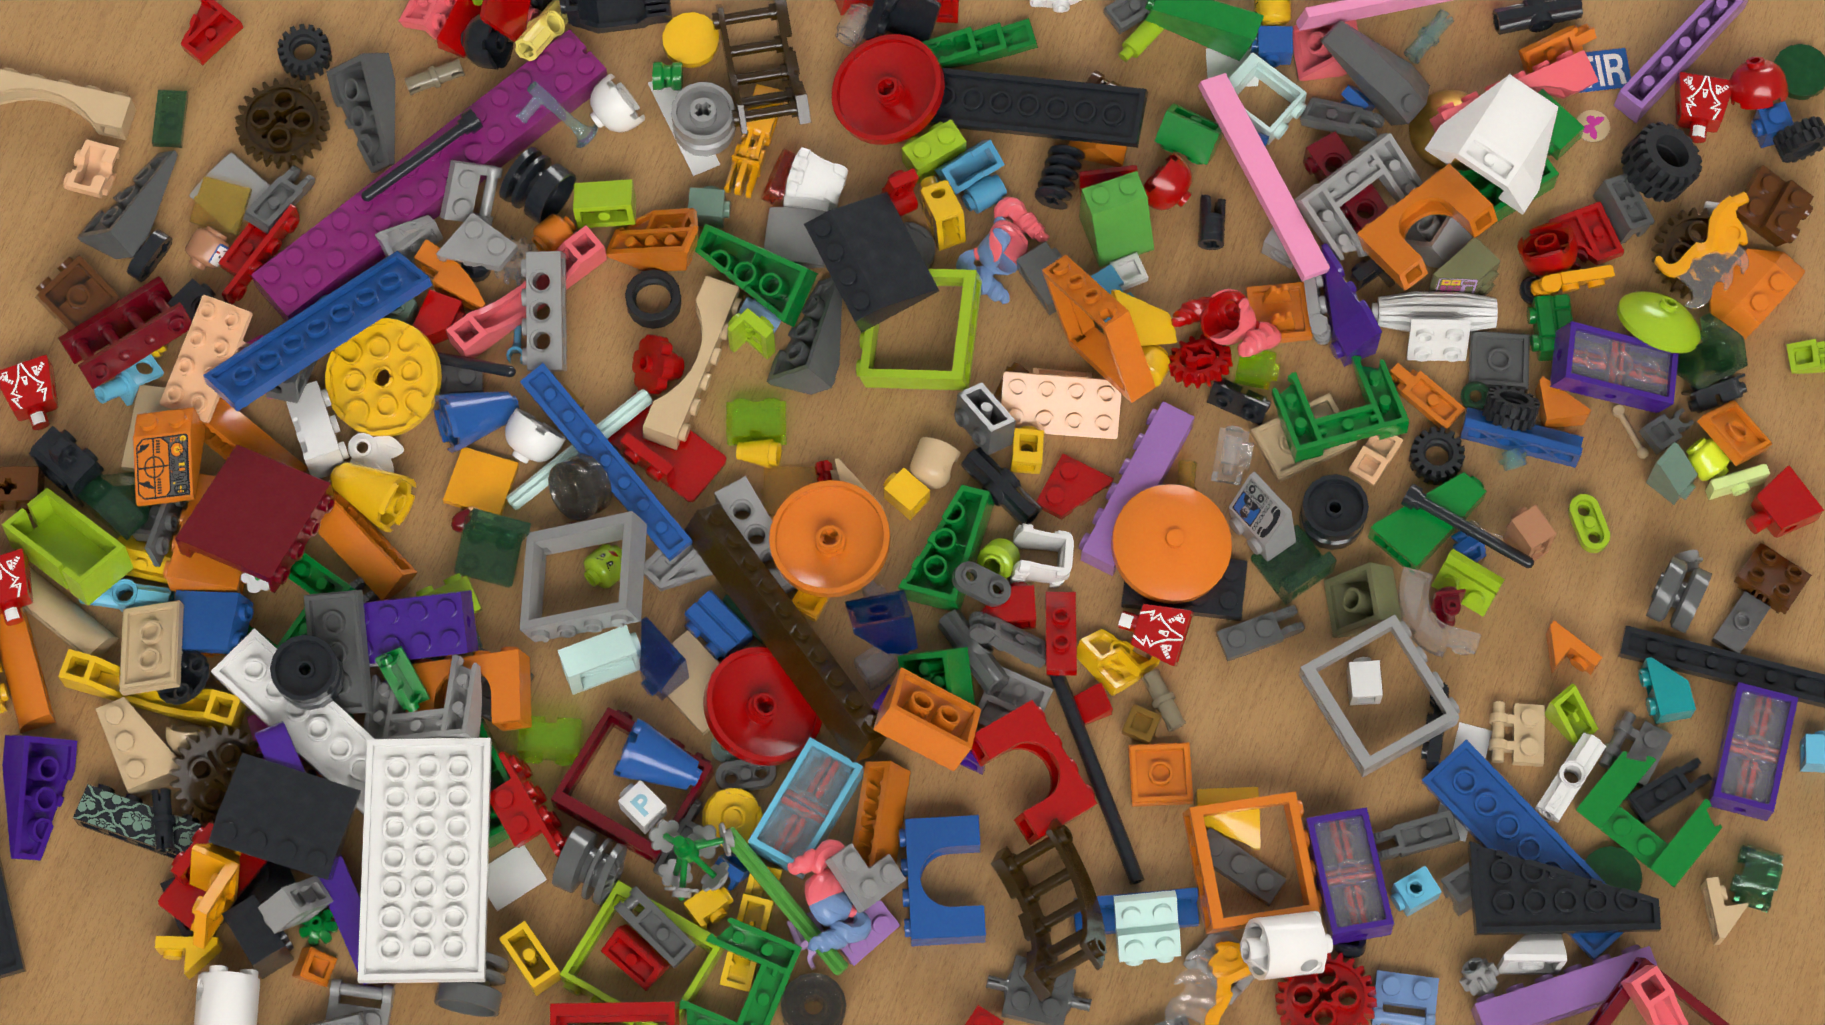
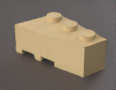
M125 697L96 708L129 794L141 797L151 793L152 790L166 787L172 781L178 779L169 773V770L178 769L179 765L172 761V758H176V756Z

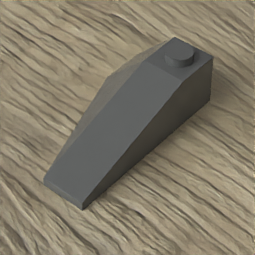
M1338 21L1320 40L1391 126L1409 124L1427 104L1430 85L1416 68L1345 22Z
M173 150L158 153L134 176L133 181L135 184L126 188L123 192L119 191L113 197L116 203L106 213L100 210L77 238L81 242L114 259L133 258L150 234L178 156L177 152Z
M832 277L819 281L802 309V313L805 316L797 327L791 328L788 334L791 340L785 351L779 350L774 358L767 379L770 385L810 395L831 389L834 385L840 365L842 296Z

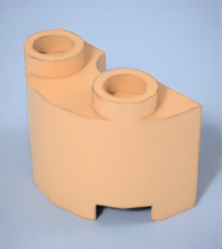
M85 140L82 149H78L75 154L74 166L77 167L76 170L72 169V172H68L65 176L64 189L102 198V195L107 196L113 187L117 175L112 173L116 158L119 159L120 157L119 147Z

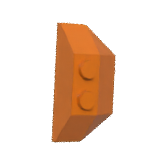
M694 208L653 210L637 218L635 225L622 226L616 229L607 247L606 256L642 271L652 269L660 271H686L697 247V211Z
M1747 249L1709 290V334L1726 350L1732 353L1795 287L1806 271L1783 251Z

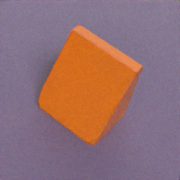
M303 947L292 976L327 987L338 958L313 947Z

